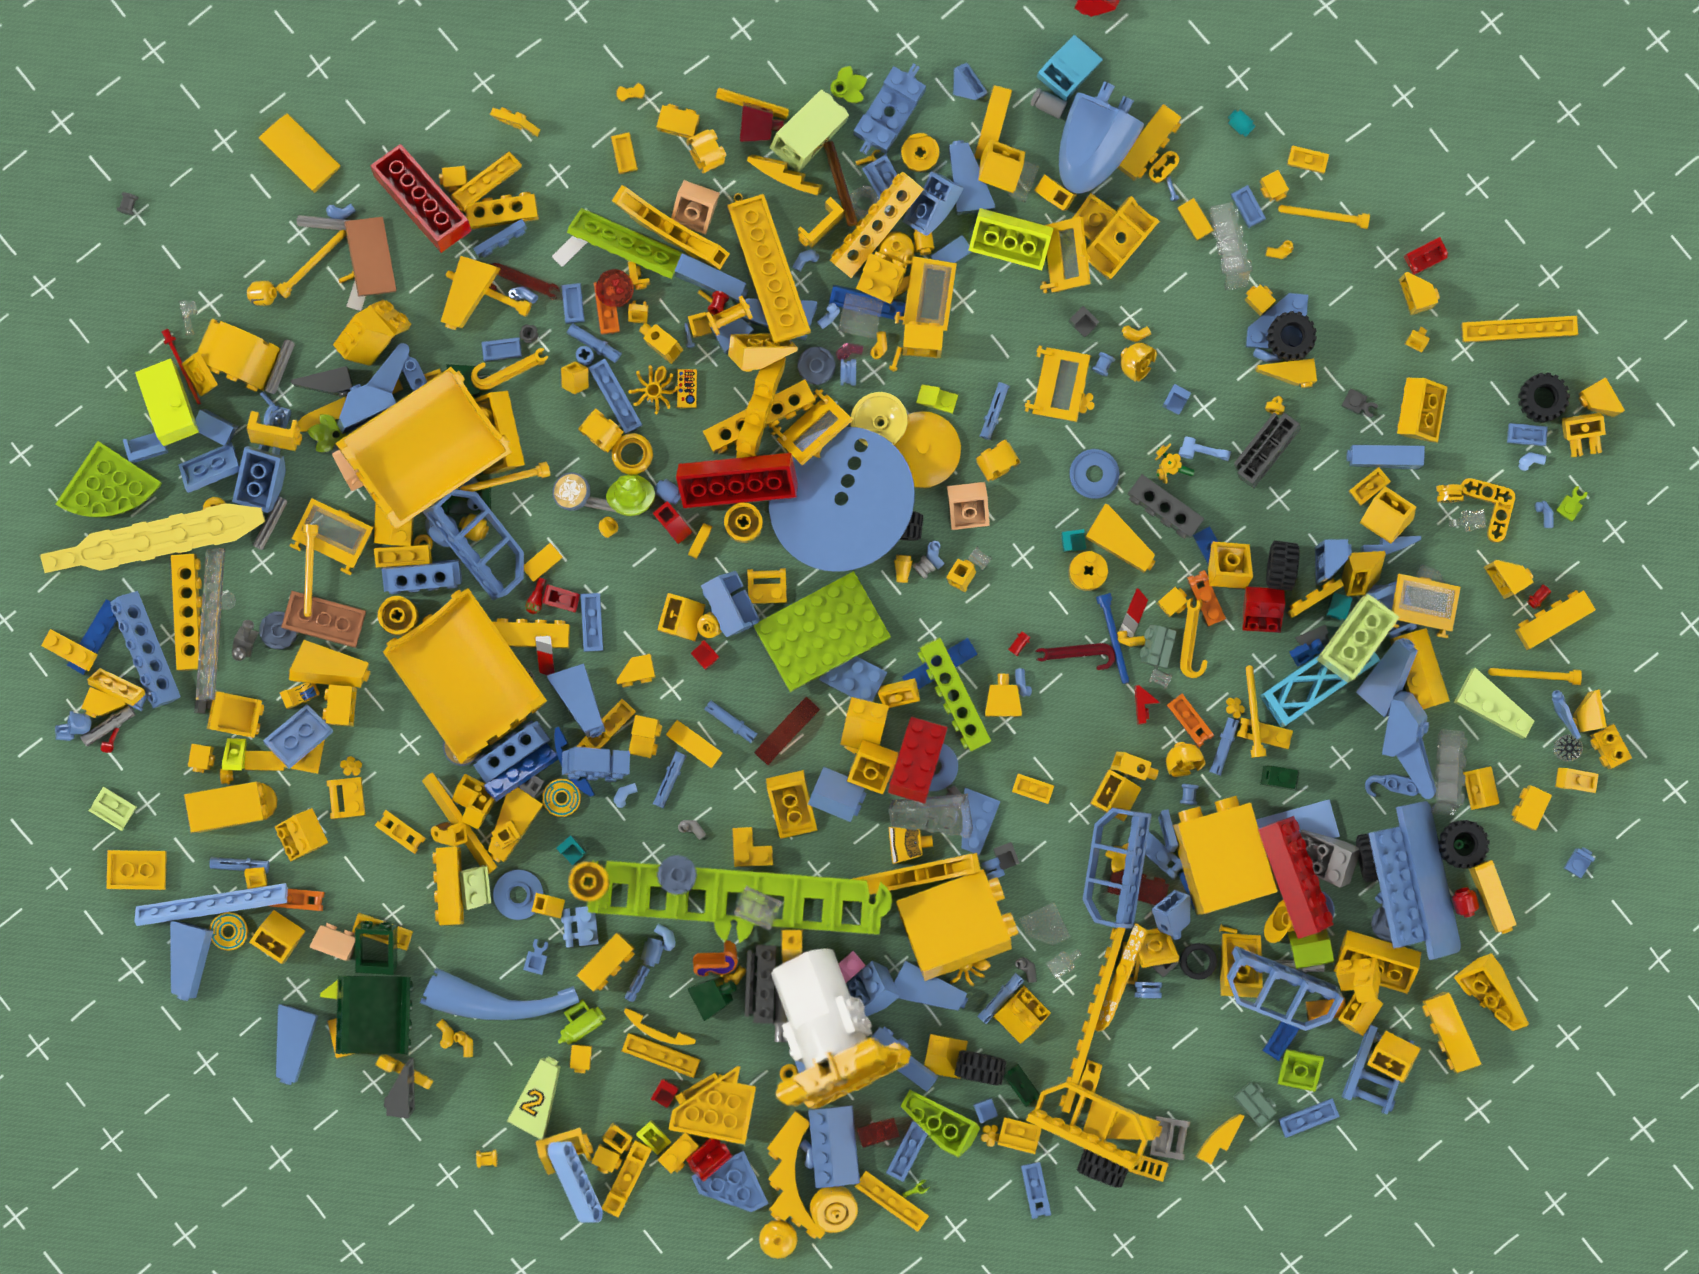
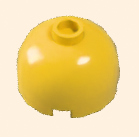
M889 232L877 246V252L886 255L885 260L890 262L895 259L903 263L904 256H908V260L912 261L915 247L913 241L903 232Z
M1136 343L1128 348L1126 347L1121 353V369L1123 373L1135 382L1141 381L1151 370L1148 366L1151 361L1155 362L1157 351L1144 343Z
M1185 742L1176 743L1166 756V767L1169 775L1171 774L1173 777L1190 775V770L1196 768L1199 771L1206 764L1200 749L1196 745Z
M783 1220L768 1222L762 1228L759 1236V1243L763 1252L775 1259L786 1258L792 1254L798 1241L797 1232L794 1227Z

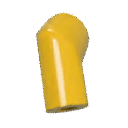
M1286 240L1277 249L1267 247L1266 256L1284 259L1293 251V243Z
M1129 325L1124 326L1122 329L1123 336L1133 342H1138L1151 335L1147 326L1139 331L1131 328Z
M442 1019L436 1026L443 1032L440 1046L447 1049L454 1043V1030Z
M463 1031L456 1032L453 1039L464 1047L463 1057H473V1039Z

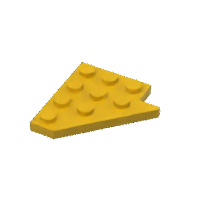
M740 1066L735 1067L673 1109L669 1130L745 1144L756 1086L737 1083Z

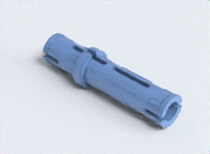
M572 323L567 331L568 335L576 338L597 351L598 355H603L614 363L619 360L622 354L609 346L608 342L599 340L574 323Z
M998 382L988 414L984 417L985 423L980 437L983 439L991 440L995 425L999 423L998 417L1009 386L1004 383Z
M712 700L707 704L708 706L705 707V711L731 728L734 734L738 733L749 741L750 744L753 742L758 733L744 725L745 722L737 720Z
M1227 718L1223 734H1220L1221 740L1209 772L1221 776L1231 743L1235 741L1234 735L1239 723L1238 720Z
M675 751L670 765L666 768L667 772L653 802L654 805L664 808L677 776L681 774L680 770L687 755Z
M210 858V869L245 871V869L264 867L265 872H269V861L252 860V858Z
M1015 973L1005 985L1000 987L999 993L977 1017L987 1024L1010 997L1014 996L1013 993L1024 980Z

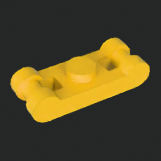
M385 810L384 816L380 821H377L375 826L416 854L418 846L426 838ZM391 820L394 824L389 829L386 825ZM410 835L415 837L412 843L406 841Z

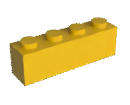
M1163 104L1138 136L1131 150L1117 168L1134 181L1137 177L1141 179L1147 171L1146 165L1149 162L1153 163L1159 154L1156 153L1160 147L1164 149L1170 141L1168 136L1171 132L1175 134L1182 125L1179 123L1182 117Z
M1578 590L1573 591L1567 595L1569 599L1564 602L1560 599L1551 604L1552 609L1547 612L1543 609L1534 614L1535 619L1530 622L1526 619L1518 624L1520 628L1515 631L1526 650L1531 649L1596 610L1584 590L1578 592Z
M497 618V622H492L509 646L536 647L535 637L550 636L552 648L569 649L570 625L566 624V621L554 620V624H547V620H535V623H527V619H516V622H508V619Z

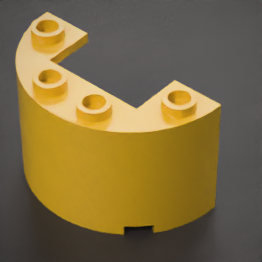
M211 319L197 352L199 351L211 372L218 375L220 372L227 374L226 378L237 382V379L247 384L246 388L257 392L258 389L264 391L281 349L272 343L268 344L262 338L222 321L219 323L217 320Z

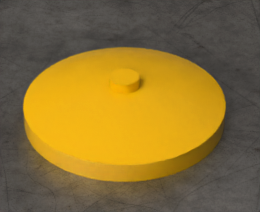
M924 411L910 413L907 415L908 424L904 435L893 445L905 458L912 473L915 488L937 486L946 481L957 468L961 455L959 436L952 424L938 414Z

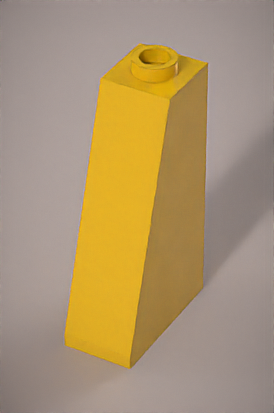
M460 256L441 318V322L446 323L445 327L456 330L457 327H464L499 273V267Z
M1105 503L1085 538L1144 573L1147 569L1150 571L1156 562L1153 560L1155 554L1120 516Z
M303 640L290 668L289 680L361 688L363 682L368 681L371 671H368V662Z
M517 787L505 796L495 830L512 820L517 831L523 837L544 804ZM507 830L498 834L502 842L510 838ZM521 838L504 849H501L500 846L496 848L491 840L488 848L491 858L498 863L500 861L506 862Z
M1484 861L1479 865L1468 868L1495 932L1505 934L1512 931V927L1517 924L1493 861Z
M782 930L783 964L802 954L803 930Z
M1093 1100L1083 1132L1088 1135L1094 1134L1101 1139L1113 1109ZM1118 1112L1108 1139L1141 1140L1133 1119ZM1138 1114L1149 1140H1155L1156 1137H1160L1163 1126H1160L1161 1121Z

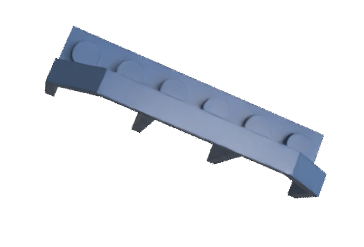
M455 489L422 511L492 600L506 596L524 579L523 550L477 492ZM451 496L471 498L481 510V513L461 532L457 530L454 522L449 520L441 507ZM486 517L503 539L480 559L479 554L472 549L464 536ZM507 543L516 555L515 579L504 589L503 584L491 573V569L485 563Z
M1112 808L1095 823L1083 894V902L1095 923L1117 928H1133L1150 827V813ZM1118 813L1133 816L1130 837L1128 839V850L1101 844L1103 827ZM1100 849L1127 854L1122 884L1095 878ZM1094 883L1121 889L1116 922L1104 920L1100 916L1092 900Z
M1237 946L1232 951L1235 962L1227 975V979L1238 1005L1305 1031L1332 1021L1344 999L1338 986ZM1241 965L1251 966L1260 973H1263V971L1269 973L1255 1003L1239 998L1233 983V979ZM1281 978L1287 980L1293 986H1300L1286 1015L1261 1006L1275 979L1280 980ZM1306 990L1311 993H1320L1329 1000L1335 999L1326 1015L1305 1023L1292 1018Z

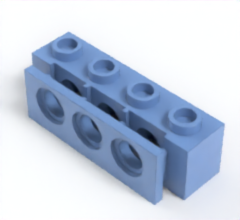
M460 559L434 561L431 564L383 567L384 592L389 591V594H398L406 590L408 592H418L420 589L437 590L439 587H447V589L457 588L458 584L462 583ZM443 572L446 579H438L436 573ZM424 574L426 581H419L417 575ZM398 576H405L407 583H400Z
M531 720L523 726L524 729L519 733H512L507 737L508 740L503 744L498 743L491 748L492 751L489 754H483L475 760L477 763L473 766L485 783H488L551 741L538 721L533 723ZM525 735L531 736V743L528 745L522 743V738ZM510 746L515 747V754L513 756H508L506 753L507 748ZM494 757H498L500 760L497 767L491 766V759Z

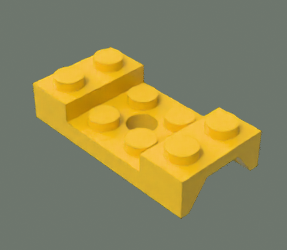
M1132 196L1128 197L1095 239L1087 245L1088 263L1106 279H1112L1160 221L1141 208ZM1119 232L1125 235L1123 243H1118L1116 240V235Z

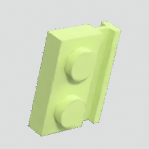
M103 787L89 811L123 831L137 806Z
M481 865L478 868L474 867L459 871L463 908L469 910L487 903L490 904L491 896L487 866Z

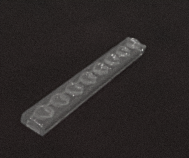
M223 548L206 550L196 687L197 701L215 700L225 549Z

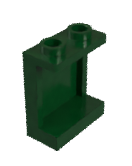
M476 475L475 478L478 482L491 479V475ZM491 487L477 490L478 495L491 510ZM451 496L441 505L445 515L481 513L480 509L471 510L467 506L469 498Z

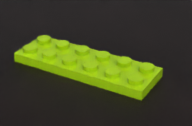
M583 208L580 209L567 230V233L575 238L587 241L594 246L605 249L612 254L621 256L628 261L639 264L670 279L675 274V268L682 252Z

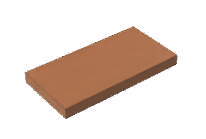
M383 217L345 221L358 297L396 292Z
M291 591L281 628L356 648L366 611L312 596V614L310 617H306L304 615V594Z

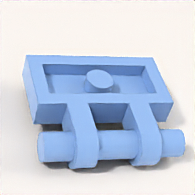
M587 906L575 908L576 915L570 916V908L563 909L561 923L564 924L565 934H563V940L566 942V948L574 947L573 939L578 938L579 946L599 944L596 913H589ZM577 921L578 933H572L571 922Z

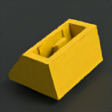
M990 139L981 154L978 180L1014 193L1024 166L1025 152Z
M1385 486L1371 502L1360 524L1392 544L1414 520L1416 506Z
M1385 551L1351 553V556L1345 562L1341 579L1346 596L1366 595L1380 579L1386 555Z
M668 593L657 630L662 633L696 641L698 634L697 623L699 618L703 616L706 605Z
M1109 769L1090 804L1106 813L1112 808L1130 811L1142 788ZM1121 813L1115 816V818L1123 822L1127 815Z
M313 808L295 814L275 826L277 835L290 862L328 843Z
M273 910L260 925L249 943L283 964L287 961L306 931Z
M1023 986L994 1017L1021 1044L1036 1031L1051 1012Z
M1385 1031L1367 1065L1404 1083L1421 1048Z

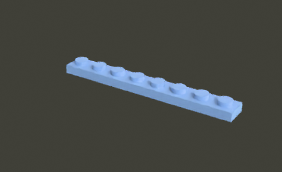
M284 883L136 906L134 921L136 926L287 903L288 887Z

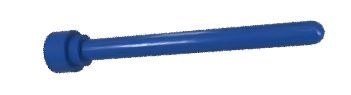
M1111 593L1097 596V603L1100 604V607H1103L1121 681L1123 684H1127L1129 677L1110 605H1112L1111 601H1113Z

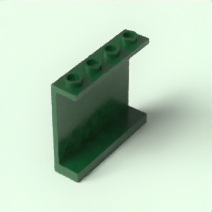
M338 976L335 1054L408 1055L411 1049L409 1031L412 1028V1021L410 1019L412 1000H410V992L413 990V982L411 977Z

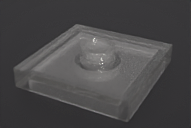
M846 293L838 331L875 339L884 301Z

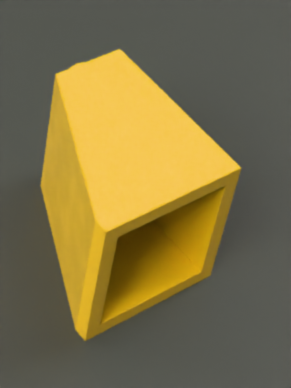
M851 697L840 745L859 749L862 739L880 745L889 706Z

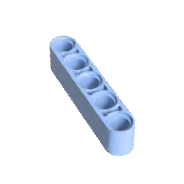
M570 1141L550 1143L548 1147L549 1157L577 1219L581 1223L600 1222L603 1216L602 1208L573 1144Z

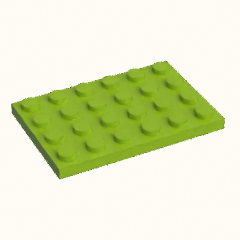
M854 571L753 625L789 692L796 690L891 638Z

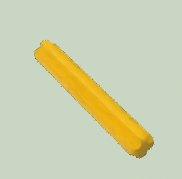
M718 88L716 92V98L740 106H743V102L772 109L773 116L787 119L789 109L742 94Z

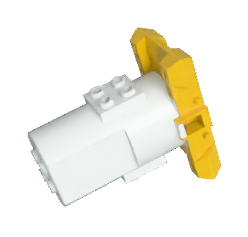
M817 949L802 953L800 956L773 969L771 976L788 1022L782 1025L784 1030L783 1036L789 1043L791 1057L795 1061L803 1062L806 1068L805 1071L779 1083L776 1097L786 1105L797 1106L804 1103L808 1108L818 1109L853 1091H858L872 1084L873 1081L909 1063L911 1052L902 1044L893 1043L889 1046H883L877 1039H866L867 1036L872 1034V1031L870 1029L871 1023L864 1013V1004L859 998L850 996L832 949Z

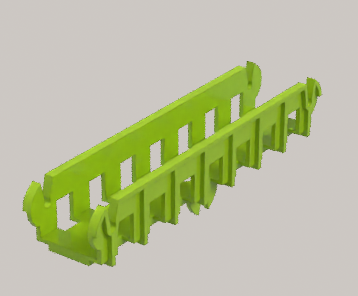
M607 861L605 870L609 876V888L600 899L588 901L587 908L589 913L714 922L715 930L724 942L728 939L732 927L731 921L736 920L738 941L741 943L752 933L754 925L880 935L881 917L885 916L890 910L892 899L888 888L882 882H880L875 896L876 902L870 904L866 880L696 868L697 877L691 889L706 890L705 913L688 912L689 890L682 894L667 892L666 910L649 909L651 886L662 887L657 875L660 865ZM587 876L584 884L593 886L592 882L594 879ZM613 883L628 884L627 907L611 906ZM728 892L745 893L744 916L726 915ZM766 895L784 896L783 919L764 918ZM805 898L823 899L822 922L803 921ZM843 900L862 902L861 925L841 924Z

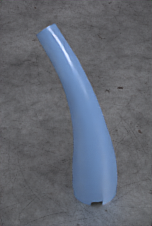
M438 968L434 970V973L438 974L437 977L432 975L423 994L427 999L422 998L420 1001L421 1004L438 1011L483 1020L532 1018L553 1013L580 1002L574 986L558 991L556 996L541 1000H508Z

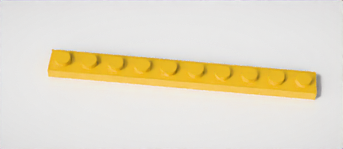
M1116 927V929L1113 928L1111 931L1110 939H1112L1111 947L1107 946L1104 958H1107L1105 966L1101 965L1098 975L1101 977L1099 984H1095L1093 995H1096L1094 1003L1090 1002L1087 1013L1090 1016L1088 1021H1084L1082 1027L1084 1036L1082 1040H1078L1076 1050L1079 1052L1077 1058L1073 1057L1070 1066L1073 1072L1071 1077L1068 1076L1066 1081L1076 1085L1079 1084L1126 928ZM1067 1088L1066 1095L1061 1096L1059 1106L1062 1107L1061 1111L1070 1113L1075 1091Z

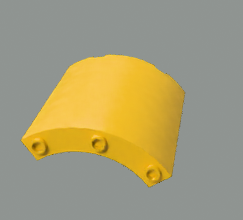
M452 367L336 442L337 447L354 471L358 470L355 474L378 507L384 511L385 516L395 529L512 452L508 446L511 444L505 434L501 436L487 418L489 415L485 408L478 406L464 385L463 381L465 379L459 370L456 372Z
M469 588L453 593L451 595L452 599L434 615L429 614L422 620V624L399 639L396 637L387 642V647L383 651L460 764L481 753V749L488 746V743L490 745L496 743L527 720L526 716L531 712L532 714L535 713L547 702Z

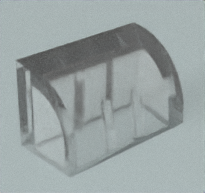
M746 886L734 915L770 930L782 902Z

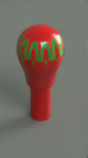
M543 578L538 579L535 591L532 592L525 603V609L530 614H537L542 609V591L546 582Z

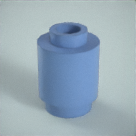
M660 479L654 488L657 490L655 494L670 504L676 505L681 499L679 488L668 479L664 481Z
M648 937L640 958L644 960L643 964L654 967L655 963L659 964L663 951V941Z

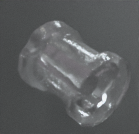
M977 546L967 560L973 561L983 571L992 557L986 556Z
M1155 666L1148 682H1155L1166 689L1173 674L1160 671Z

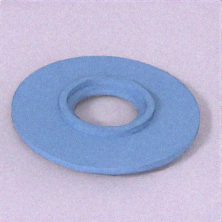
M1090 449L1080 453L1072 462L1070 480L1074 489L1082 496L1092 499L1102 498L1115 489L1119 480V468L1117 462L1109 453L1099 449ZM1095 465L1102 469L1103 477L1100 481L1091 482L1087 479L1086 471L1090 466Z
M943 744L939 757L942 769L933 776L929 791H939L948 787L957 775V757L946 744Z
M512 870L502 875L496 882L493 891L494 903L499 912L504 916L514 920L526 919L535 914V912H531L536 893L543 894V888L540 881L532 873L525 870ZM521 886L526 890L527 897L524 902L514 903L511 900L510 891L512 888Z

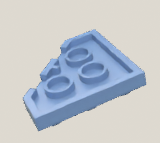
M1289 293L1247 328L1246 347L1271 349L1268 347L1266 338L1271 323L1284 312H1301L1303 316H1306L1308 295ZM1287 326L1281 331V339L1286 345L1296 347L1302 342V334L1296 327Z
M744 1151L733 1155L704 1182L696 1174L691 1176L701 1195L714 1198L749 1212L769 1204Z

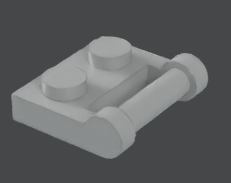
M1156 1116L1155 1120L1161 1121L1160 1126H1163L1160 1137H1156L1151 1142L1150 1155L1184 1160L1185 1154H1183L1187 1127L1190 1126V1121ZM1174 1125L1180 1127L1176 1152H1170Z

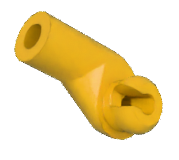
M885 331L876 333L877 343L870 353L873 359L881 358L887 351Z
M1118 631L1117 633L1118 641L1121 644L1129 647L1145 645L1144 636L1128 637L1127 631Z
M739 965L734 973L720 976L725 983L732 980L737 985L747 970Z

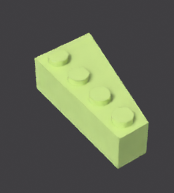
M1476 668L1471 669L1454 703L1521 739L1526 738L1534 720Z

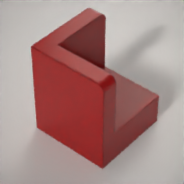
M705 640L691 652V655L705 670L720 658Z
M662 1079L651 1100L668 1108L679 1087Z

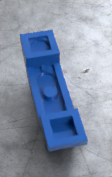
M557 727L554 733L555 748L562 766V752H564L562 748L569 744L560 727ZM586 778L580 781L579 779H570L582 792L590 797L595 796Z

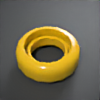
M636 433L625 434L619 438L612 448V461L615 467L622 473L638 475L646 471L651 465L653 448L644 436ZM630 443L638 444L643 449V458L636 465L626 464L621 458L622 449Z

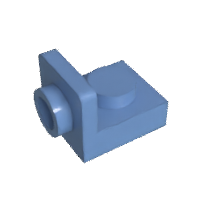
M1576 848L1564 869L1578 878H1582L1595 858L1591 856L1592 852L1586 848Z

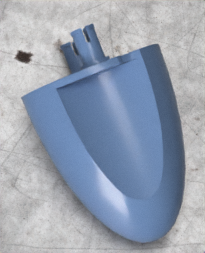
M1105 81L1097 97L1077 92L1063 129L1059 150L1060 178L1065 188L1075 194L1088 192L1104 182L1124 160L1144 127V123L1128 114L1134 102L1132 99L1123 96L1118 108L1109 105L1108 99L1115 86Z

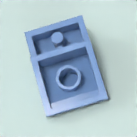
M932 171L925 183L924 190L909 207L902 221L926 236L934 231L947 217L964 189L945 176Z

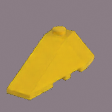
M1492 953L1477 958L1455 975L1454 978L1467 995H1473L1478 999L1483 1008L1487 1007L1494 1012V1016L1510 1030L1515 1031L1528 1026L1529 1023L1508 978Z

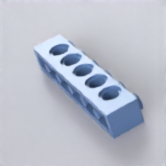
M138 591L118 596L110 602L111 609L125 638L126 647L133 658V664L140 675V681L144 685L148 701L151 703L152 708L174 702L181 696Z

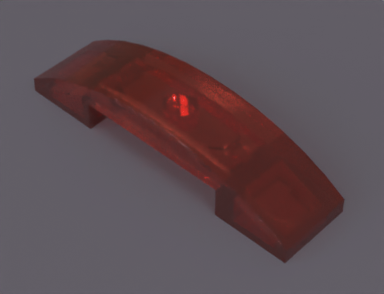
M805 697L754 753L764 763L769 765L820 709L809 698Z

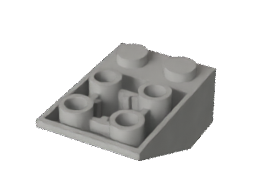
M1301 830L1300 834L1306 843L1308 856L1312 859L1315 875L1340 888L1350 884L1360 854L1359 847L1339 839Z

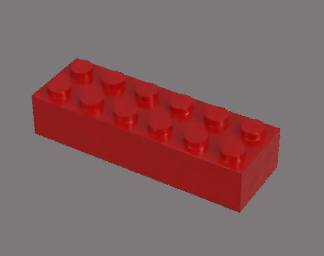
M401 144L370 165L374 178L441 253L472 231L469 221Z
M792 453L678 464L676 474L683 508L796 498L798 481Z
M1294 816L1258 829L1297 938L1300 939L1316 934L1333 926V917L1328 911L1326 897L1321 892L1319 878L1315 875L1312 859L1308 856L1306 843L1301 837L1299 824Z

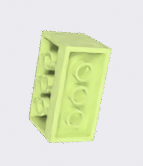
M1369 594L1363 596L1316 660L1347 683L1354 680L1399 619V616Z

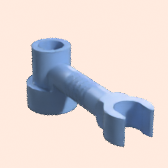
M1185 437L1183 446L1179 450V455L1186 459H1193L1195 451L1215 456L1225 461H1228L1231 455V451L1195 444L1196 439L1192 437Z

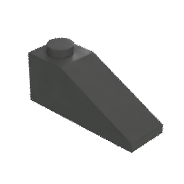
M347 366L291 380L295 387L339 395V397L347 396L350 388L353 387L350 370Z
M410 1058L407 1061L388 1096L385 1097L384 1108H386V1116L409 1119L415 1110L414 1058Z

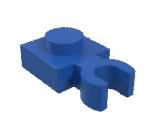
M1316 639L1310 645L1305 643L1297 646L1294 650L1290 651V654L1298 667L1314 659L1313 655L1320 654L1324 650V646L1320 639Z

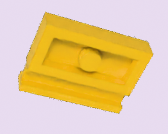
M1004 1117L997 1145L1035 1154L1042 1128L1034 1124Z

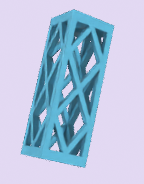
M1375 652L1358 675L1380 661ZM1316 656L1259 697L1280 727H1284L1347 684V682L1336 674L1325 675L1328 668L1321 664L1317 675L1298 676L1318 662L1316 660L1318 656ZM1341 680L1316 697L1322 681ZM1314 682L1305 702L1284 703L1293 683ZM1283 686L1277 700L1272 693ZM1300 708L1289 717L1283 710Z

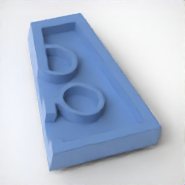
M965 787L961 848L980 855L1000 801Z

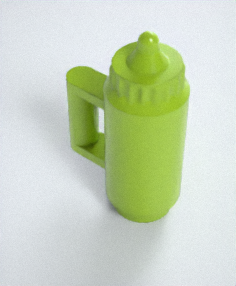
M583 999L580 1000L579 1003L564 1011L570 1023L561 1030V1038L558 1040V1043L567 1042L570 1045L573 1042L579 1041L602 1025L603 1021L606 1020L605 1015L598 1006L595 1009H589ZM585 1007L587 1012L573 1021L571 1016Z

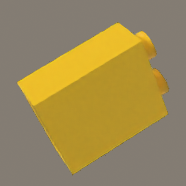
M1237 796L1214 802L1217 812L1203 816L1200 806L1178 812L1181 823L1173 825L1178 842L1177 851L1196 915L1209 913L1277 892L1251 803L1239 805Z
M984 869L980 870L981 872L960 877L896 901L899 915L924 981L1012 949L1010 937L1019 933L1011 912L1001 915L996 903L1005 899L997 877L988 880Z

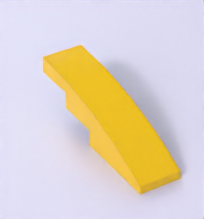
M753 154L747 159L748 162L760 171L785 185L814 195L821 193L822 185L804 181L805 173L787 170L788 162Z
M621 699L602 718L606 732H603L598 737L587 738L585 736L576 747L602 749L636 711Z

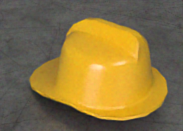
M1284 900L1277 904L1264 926V936L1270 943L1279 942L1287 932L1294 931Z

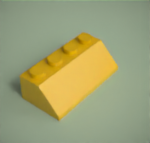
M508 391L490 392L475 398L474 400L480 408L483 406L489 415L487 418L501 436L505 434L511 443L508 446L512 451L485 469L483 474L491 475L525 465Z
M1427 628L1390 639L1391 646L1397 639H1409L1414 644V648L1418 650L1404 685L1406 692L1413 693L1423 709L1449 702V696Z
M461 847L436 848V852H433V864H436L437 871L433 873L434 883H437V891H434V900L438 902V910H435V920L439 922V925L464 924L459 871H462Z
M1347 930L1341 943L1334 972H1337L1338 961L1376 958L1381 972L1380 986L1408 994L1420 967L1421 952L1406 947L1393 948L1392 943Z
M1442 992L1424 1000L1423 1012L1432 1021L1430 1024L1431 1030L1440 1039L1438 1045L1442 1053L1445 1052L1448 1057L1446 1059L1448 1068L1458 1073L1481 1065L1450 993Z

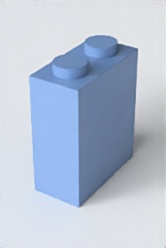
M823 767L808 805L851 822L853 815L858 816L861 805L858 803L863 804L867 793L863 792L865 788L847 782V776Z

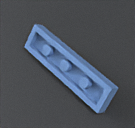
M606 359L590 366V372L625 434L643 426Z

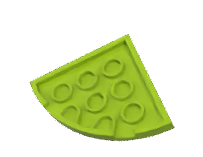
M97 441L55 505L71 513L86 517L116 516L143 504L159 489L162 482Z

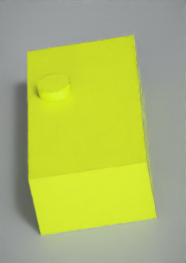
M980 208L968 251L1042 270L1053 228Z
M171 358L135 372L156 436L163 446L199 433L178 369Z

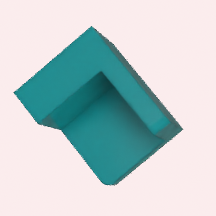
M1085 529L1061 533L1064 553L1086 549Z
M1335 592L1332 593L1326 616L1345 621L1352 597Z
M571 835L556 848L571 865H574L587 853Z

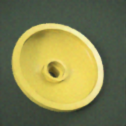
M874 392L864 396L857 402L851 413V418L853 419L851 427L875 432L892 444L901 439L908 424L907 412L902 402L892 394L885 392ZM884 421L883 426H878V423ZM859 439L862 444L868 447L865 439Z

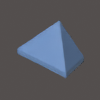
M968 63L957 66L954 69L953 95L977 100L988 94Z

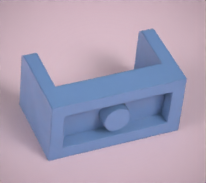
M156 433L132 440L123 439L127 457L131 463L169 453L167 445L163 446Z

